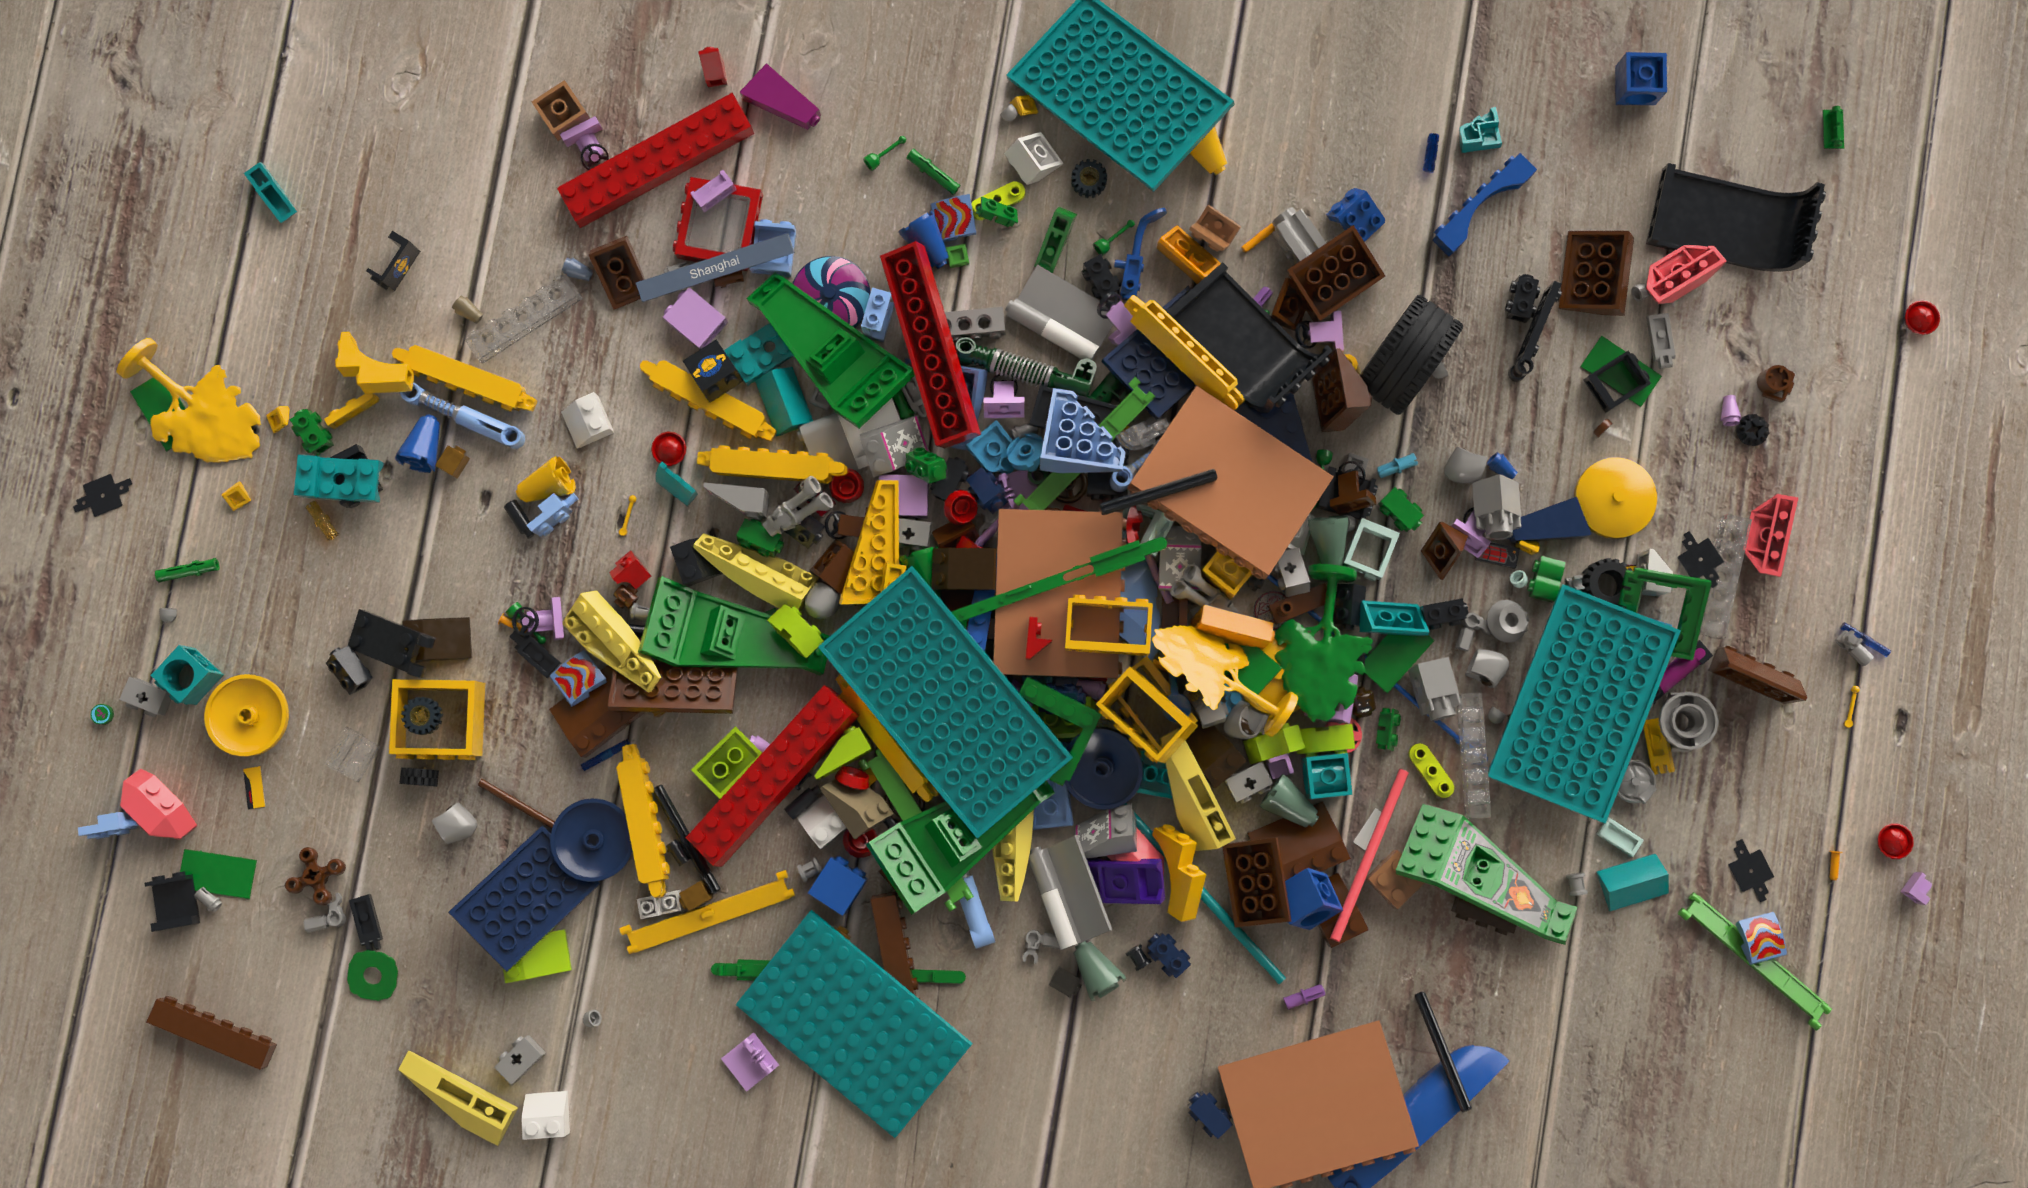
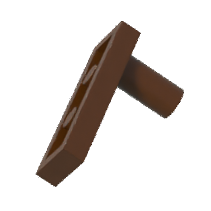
M1320 584L1310 588V592L1290 596L1269 605L1268 608L1275 625L1324 606L1327 590L1326 584Z

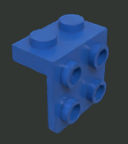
M1357 188L1349 190L1340 202L1335 203L1326 214L1330 221L1340 223L1344 230L1354 225L1364 242L1385 223L1384 216L1368 192Z

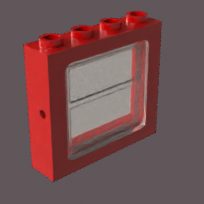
M690 177L689 183L685 185L686 200L681 204L682 219L677 224L678 239L674 240L673 252H675L676 257L682 260L700 262L754 244V223L759 219L763 200L761 189L735 185L737 190L704 213L691 196V192L697 191L711 180Z

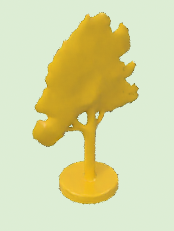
M151 338L140 341L126 353L117 366L116 372L123 379L130 378L144 369L167 388L172 395L173 401L168 411L154 415L150 420L152 436L156 441L166 443L168 436L171 435L173 437L172 449L174 452L193 453L195 458L202 459L207 463L228 462L229 460L253 457L252 452L259 448L260 442L259 436L254 434L251 426L261 425L260 415L249 403L237 407L235 396L241 393V389L237 386L225 388L224 378H227L225 370H222L220 365L212 367L211 371L198 381L195 387H182L150 362L158 346ZM187 391H191L193 394L189 395ZM179 397L188 404V408L185 410H181L179 407Z
M1180 625L1173 626L1172 628L1154 629L1156 635L1152 638L1154 646L1165 655L1163 658L1158 657L1162 667L1175 677L1184 674L1189 682L1185 685L1186 689L1191 692H1197L1199 689L1204 697L1202 700L1206 706L1215 710L1218 708L1225 690L1236 691L1270 713L1264 726V733L1269 737L1277 734L1289 719L1298 701L1296 694L1293 692L1287 693L1274 706L1249 690L1239 681L1238 669L1249 665L1248 657L1241 646L1229 643V649H1227L1223 638L1205 634L1193 626ZM1229 671L1234 681L1226 677L1224 672Z

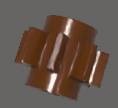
M622 584L613 594L617 598L614 603L622 609L625 606L630 609L639 599L635 595L638 590L630 584L627 587Z

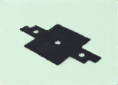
M108 474L84 484L86 496L76 500L77 505L73 506L74 511L79 512L91 507L94 517L123 506L119 495L129 491L128 486L132 485L131 479L129 478L115 484L112 475Z
M1688 531L1684 534L1686 539L1682 541L1687 551L1679 555L1678 559L1690 577L1700 578L1704 576L1706 580H1711V588H1714L1718 585L1716 580L1720 578L1714 568L1724 563V560L1709 538L1698 544L1691 532Z
M1743 839L1736 841L1738 847L1734 848L1738 860L1728 865L1741 891L1744 892L1753 888L1759 901L1763 902L1767 900L1765 895L1769 893L1764 882L1774 878V875L1761 849L1750 854Z

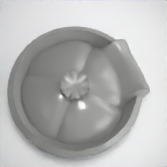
M1501 600L1495 603L1489 610L1487 622L1489 630L1498 640L1515 642L1528 631L1529 617L1528 612H1524L1523 608L1516 602Z
M1630 760L1617 795L1628 803L1645 804L1657 790L1654 772L1646 763L1639 760Z

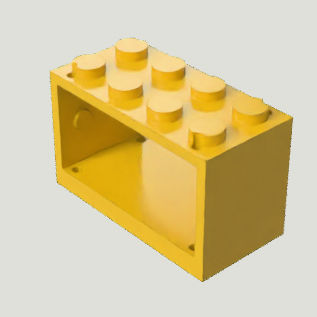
M1073 595V598H1068L1065 650L1149 656L1153 603H1148V599H1136L1135 602H1127L1128 598L1115 597V601L1106 600L1105 596H1094V599H1086L1085 595ZM1073 606L1108 608V610H1112V608L1147 610V622L1144 624V632H1146L1145 645L1070 640L1071 628H1073L1074 620H1072Z
M1148 656L1132 667L1135 670L1141 667L1159 691L1166 697L1171 694L1170 684ZM1117 678L1114 682L1108 685L1107 690H1109L1119 678ZM1120 696L1115 701L1121 707L1119 709L1120 713L1125 719H1131L1134 723L1131 727L1138 730L1139 735L1142 734L1152 747L1158 752L1161 751L1162 745L1156 742L1138 719L1139 716L1135 715ZM1190 712L1188 717L1194 723L1198 722L1196 717Z
M1130 666L1096 703L1100 708L1098 712L1106 719L1113 720L1115 722L1113 726L1122 734L1130 735L1129 741L1137 748H1144L1146 750L1144 754L1152 762L1155 761L1156 763H1166L1198 727L1141 673ZM1132 682L1136 683L1183 726L1160 752L1139 735L1138 730L1132 728L1110 708Z

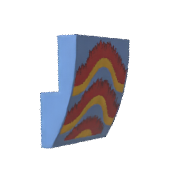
M970 194L944 199L931 204L943 242L954 241L959 237L976 235Z
M585 650L567 660L550 675L551 680L571 707L588 698L589 692L606 683L605 676Z
M1774 912L1740 920L1735 924L1744 941L1741 948L1750 965L1787 955L1784 936Z

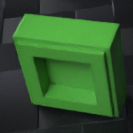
M965 244L946 248L950 268L970 265Z

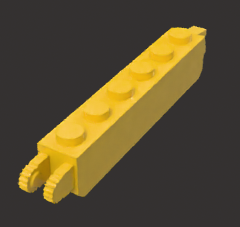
M1135 295L1127 300L1124 306L1133 316L1130 322L1184 372L1195 385L1232 410H1236L1238 405L1243 403L1244 396L1235 388L1238 385L1237 378L1155 300H1149L1147 303H1144Z
M411 346L409 351L397 347L391 353L397 361L408 364L414 376H426V380L434 384H438V381L445 384L444 387L456 391L457 388L464 391V395L475 398L477 395L482 397L481 401L493 405L494 402L501 404L500 408L512 412L513 409L517 411L523 409L533 412L537 404V400L527 395L525 388L519 383L420 346Z
M647 360L641 361L639 368L645 375L647 374L650 377L649 380L653 383L652 387L661 392L664 390L670 392V397L679 402L681 399L687 401V406L696 411L700 408L706 412L705 415L712 420H716V418L722 420V424L731 430L734 427L741 431L740 434L748 439H751V437L758 439L759 437L770 442L774 439L777 430L767 423L762 412L727 393L709 403L690 373L665 360L659 361L657 365Z
M718 445V448H711V451L698 452L697 455L698 465L709 467L713 473L721 476L799 482L809 476H813L819 483L828 484L832 481L833 476H845L848 473V468L845 464L834 461V459L828 457L829 454L816 453V456L809 455V452L797 451V454H789L787 450H777V453L769 452V449L764 448L750 451V448L738 447V450H732L730 446Z
M840 674L835 679L842 690L839 696L860 715L857 721L911 792H917L925 802L932 800V796H938L940 793Z
M636 744L625 745L622 747L623 761L618 763L616 769L638 881L648 884L652 897L662 898L667 893L665 880L669 879L670 867L668 862L665 861L666 847L664 842L661 841L662 827L660 822L657 821L656 813H658V807L656 802L653 801L652 793H654L653 783L649 781L648 776L650 766L645 761V758H641Z

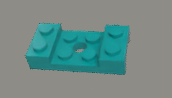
M770 323L744 340H738L724 350L747 386L793 357V354ZM768 342L775 344V349L772 352H767L764 349Z
M298 455L294 495L302 498L380 503L378 480L379 472L383 468L384 463L380 460L371 459L353 460ZM339 474H343L345 476L344 483L337 485L336 477Z

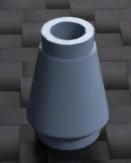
M567 257L562 273L566 274L565 276L590 281L593 270L578 260Z

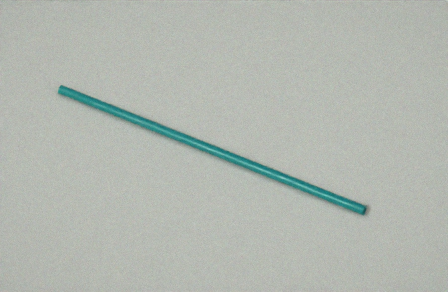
M1061 742V743H1064V744H1065V748H1066L1067 745H1068L1070 742ZM1134 812L1136 827L1161 853L1166 861L1160 845L1152 836L1153 831ZM1203 887L1201 900L1278 984L1282 983L1286 979L1283 973L1241 927H1235L1234 920Z

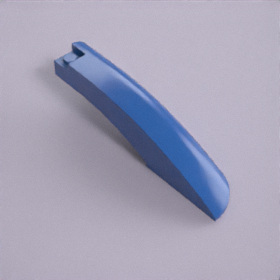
M1469 1045L1450 1053L1469 1102L1509 1062V1059L1502 1053L1487 1046ZM1441 1061L1419 1078L1403 1095L1419 1147L1460 1111ZM1403 1151L1397 1152L1394 1158L1383 1160L1382 1157L1374 1159L1375 1163L1362 1166L1361 1162L1354 1164V1169L1342 1172L1341 1168L1333 1170L1334 1174L1327 1176V1178L1335 1188H1371L1412 1153L1404 1155Z

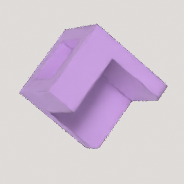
M1288 753L1266 760L1271 779L1279 778L1282 774L1294 773Z
M1914 872L1900 892L1916 904L1926 905L1931 899L1926 894L1932 887V883L1925 879L1926 875L1924 873Z

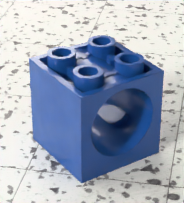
M1626 52L1615 66L1616 105H1656L1667 93V53Z
M837 856L829 859L808 891V894L843 916L854 903L868 878L865 877L867 873L858 867L852 869L848 866L849 862L846 859Z
M1306 868L1285 881L1291 921L1287 922L1288 924L1311 930L1343 911L1326 873Z

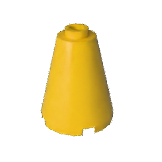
M1214 126L1190 154L1209 174L1214 173L1218 175L1226 169L1224 165L1227 164Z
M555 456L517 485L516 494L520 500L526 503L547 499L553 493L558 497L569 495L575 492V480H570L568 474L571 473V470L567 463L561 457L556 458Z

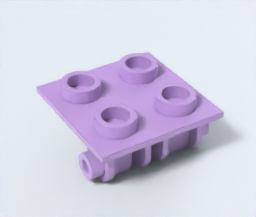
M1019 470L1010 474L1004 473L996 478L998 481L995 484H1000L1006 491L1004 496L1008 500V503L1002 509L1029 510L1023 503L1018 506L1013 501L1019 494L1027 499L1037 488L1028 482V470Z
M754 1032L721 1058L746 1092L779 1066Z

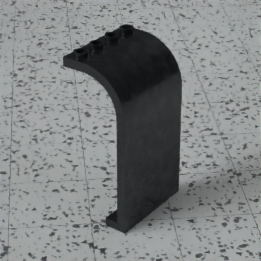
M1668 163L1662 169L1646 241L1647 245L1672 251L1677 250L1683 245L1715 246L1728 264L1770 272L1796 270L1811 261L1814 254L1812 244L1818 235L1816 225L1822 216L1820 206L1826 197V192L1824 191L1825 184L1817 182L1805 191L1782 193L1675 169L1676 164Z
M1222 262L1172 306L1167 313L1237 378L1238 385L1235 388L1244 396L1243 402L1259 412L1269 413L1274 407H1281L1287 400L1285 397L1290 393L1295 394L1302 387L1300 384L1305 379L1309 381L1316 374L1315 370L1318 367L1323 368L1331 360L1329 356L1333 350L1326 345L1321 354H1314L1300 346L1227 273L1228 267Z

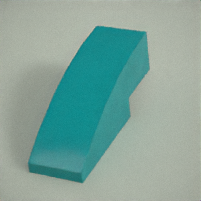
M259 162L243 173L280 223L297 213L287 195L262 162Z

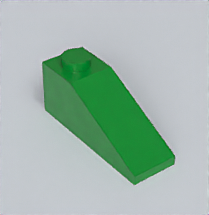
M1061 207L1055 210L1034 267L1038 264L1051 273L1054 272L1075 222L1076 213Z

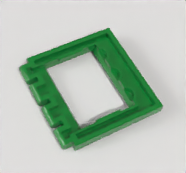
M1634 567V571L1626 570L1622 585L1630 587V589H1621L1618 604L1626 606L1625 609L1635 613L1638 612L1644 581L1665 587L1686 588L1677 627L1681 632L1671 657L1693 660L1709 596L1711 580Z
M1027 677L1019 692L1026 702L1029 701L1083 728L1070 752L1073 758L1050 777V781L1063 787L1066 780H1071L1102 715L1098 711Z

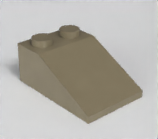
M836 779L820 788L854 839L879 826L893 815V812L882 796L870 788L865 790L850 788L839 783Z

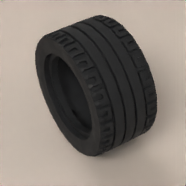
M1417 295L1360 374L1373 399L1378 403L1382 402L1381 405L1387 409L1390 408V411L1396 415H1401L1412 402L1463 329V324L1457 319L1453 320V316L1448 313L1445 314V311L1440 307L1436 308L1437 305L1431 301L1427 302L1428 299L1422 295Z

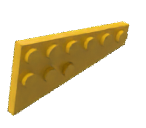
M876 480L839 604H868L880 594L884 563L899 565V480Z

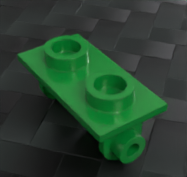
M1833 106L1832 110H1822L1824 149H1844L1843 110L1840 106Z
M981 196V207L978 206L976 209V214L979 217L992 221L993 217L997 216L995 223L1006 227H1013L1014 223H1018L1017 209Z
M1382 708L1378 726L1386 728L1385 731H1377V749L1385 750L1387 746L1388 750L1394 751V747L1398 744L1396 730L1397 726L1400 725L1401 715L1396 709L1392 708V713H1390L1391 709Z

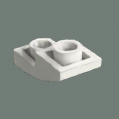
M681 890L667 892L662 898L648 896L637 899L640 919L684 910L679 902Z

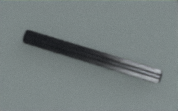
M1215 469L1204 471L1101 503L1099 509L1102 515L1117 512L1216 481L1218 478Z
M663 785L654 787L655 797L709 893L713 895L719 892L721 888L702 854L686 839L689 831Z
M1419 992L1415 994V999L1460 1111L1467 1112L1472 1109L1426 993Z

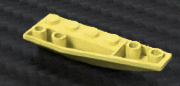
M704 533L693 545L706 560L732 581L779 609L786 604L790 608L795 606L801 611L805 606L806 596L819 579V577L784 559L771 556L766 558L758 554L756 550L746 549L738 544Z
M598 591L581 593L563 620V625L589 653L647 692H652L661 676L651 657L638 652L641 643L638 637Z
M1179 728L1160 738L1162 749L1180 730ZM1184 741L1165 763L1176 817L1185 834L1197 842L1195 851L1219 849L1236 838L1187 742Z
M1034 810L992 848L1000 901L1016 902L1019 900L1029 860Z
M411 1051L407 1052L398 1069L462 1128L499 1146L518 1107Z

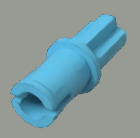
M1411 453L1399 459L1394 458L1392 462L1378 466L1377 473L1380 478L1396 472L1400 474L1402 470L1418 465V461H1414L1417 458L1414 453Z

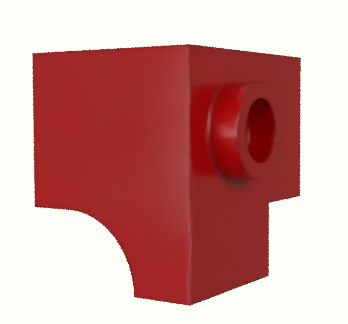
M631 550L616 562L617 566L609 572L617 584L628 582L635 589L652 577L647 568Z

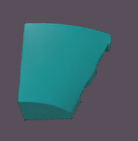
M1496 107L1490 108V111L1482 117L1480 115L1477 116L1471 123H1466L1459 127L1461 153L1501 148L1502 141L1498 127L1499 118Z
M661 462L656 471V483L688 507L698 495L697 491L679 475L668 469L665 463Z

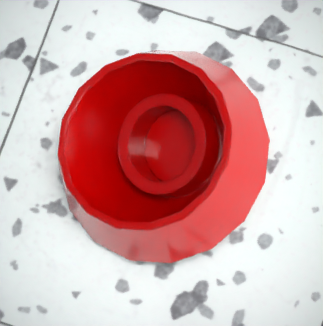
M1924 300L1916 301L1910 304L1906 310L1904 317L1905 325L1913 333L1921 335L1930 334L1939 326L1940 313L1931 302Z
M667 431L659 434L654 439L651 451L653 458L658 463L663 462L667 466H673L683 460L687 447L681 435Z
M848 468V473L845 476L832 477V481L829 482V490L837 501L852 503L862 495L864 481L856 470Z
M954 491L945 501V516L948 521L955 525L967 524L977 514L976 499L968 491Z
M842 766L835 775V779L839 783L850 788L860 790L869 788V775L860 769Z
M1891 823L1879 832L1877 845L1886 857L1902 859L1912 851L1914 839L1911 831L1906 826L1899 823Z
M846 829L843 835V845L850 855L856 858H865L871 855L866 844L878 837V835L872 829L854 839L848 829Z

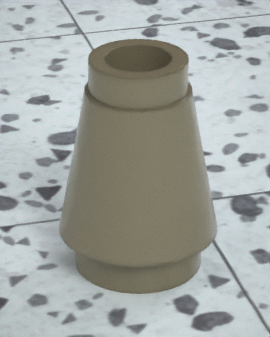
M461 295L452 305L456 314L475 324L483 317V314L468 297Z

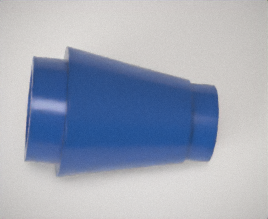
M1498 452L1492 455L1487 462L1490 470L1510 479H1513L1518 473L1507 458Z

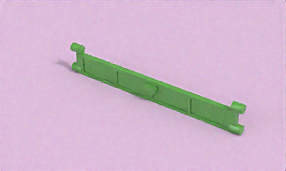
M1136 377L1128 383L1133 391L1098 425L1099 427L1104 426L1113 437L1111 441L1155 398L1152 392L1149 391L1145 394L1138 387L1141 382ZM1052 472L1027 499L1019 494L1013 501L1018 506L1023 503L1029 510H1045L1080 473Z
M879 749L875 751L877 757L869 762L865 758L858 762L863 771L871 768L903 821L922 812L901 777ZM963 877L947 891L951 899L947 900L944 904L948 911L951 912L956 909L954 903L965 897L968 901L974 897Z
M1694 892L1691 893L1688 899L1692 903L1687 910L1681 908L1678 911V915L1686 921L1693 917L1809 1015L1811 1019L1808 1021V1024L1816 1031L1819 1030L1822 1026L1818 1022L1823 1012L1826 1015L1829 1014L1832 1008L1775 959L1750 965L1741 948L1744 941L1737 927Z

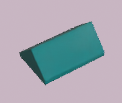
M793 367L770 370L755 381L772 427L777 430L776 437L799 429V426L813 421Z
M1361 601L1359 632L1425 636L1430 633L1419 604Z
M1656 854L1596 871L1609 911L1669 894V874Z

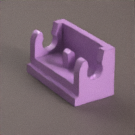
M722 170L718 176L695 192L692 191L691 196L705 213L737 189L725 171Z

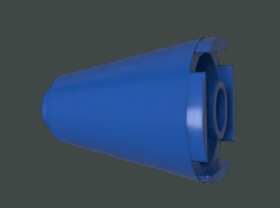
M932 211L922 215L909 223L908 227H903L898 231L908 244L916 241L925 246L931 268L936 266L939 269L947 264L946 259L949 256Z
M426 414L419 418L396 453L395 459L399 464L404 466V463L410 465L409 469L424 473H431L432 470L433 472L435 471L440 423L435 416Z

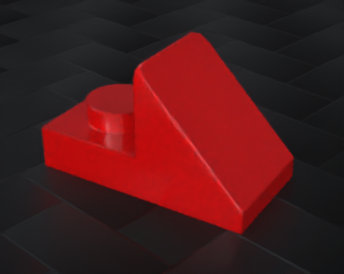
M1029 617L1026 660L1032 659L1053 642L1050 639L1036 638L1037 635H1041L1042 623L1038 622V617Z

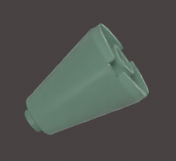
M1347 516L1308 519V526L1321 564L1343 566L1349 523Z
M1284 774L1277 779L1260 804L1263 810L1303 827L1308 825L1312 827L1319 818L1316 815L1318 810Z
M1084 941L1075 946L1074 956L1091 1001H1095L1094 996L1098 995L1099 998H1102L1119 987L1118 981L1122 980L1123 983L1126 981L1125 975L1092 942L1087 943Z

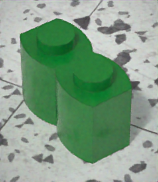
M1540 556L1538 560H1534L1532 565L1534 577L1533 580H1529L1527 585V591H1530L1529 597L1551 603L1555 602L1560 589L1565 562L1545 556Z

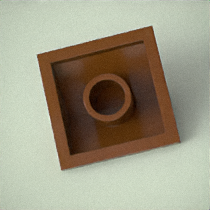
M1285 278L1270 316L1280 326L1295 331L1297 324L1302 322L1306 310L1291 279Z
M1444 522L1438 523L1421 549L1422 554L1440 580H1444L1462 553L1468 535Z

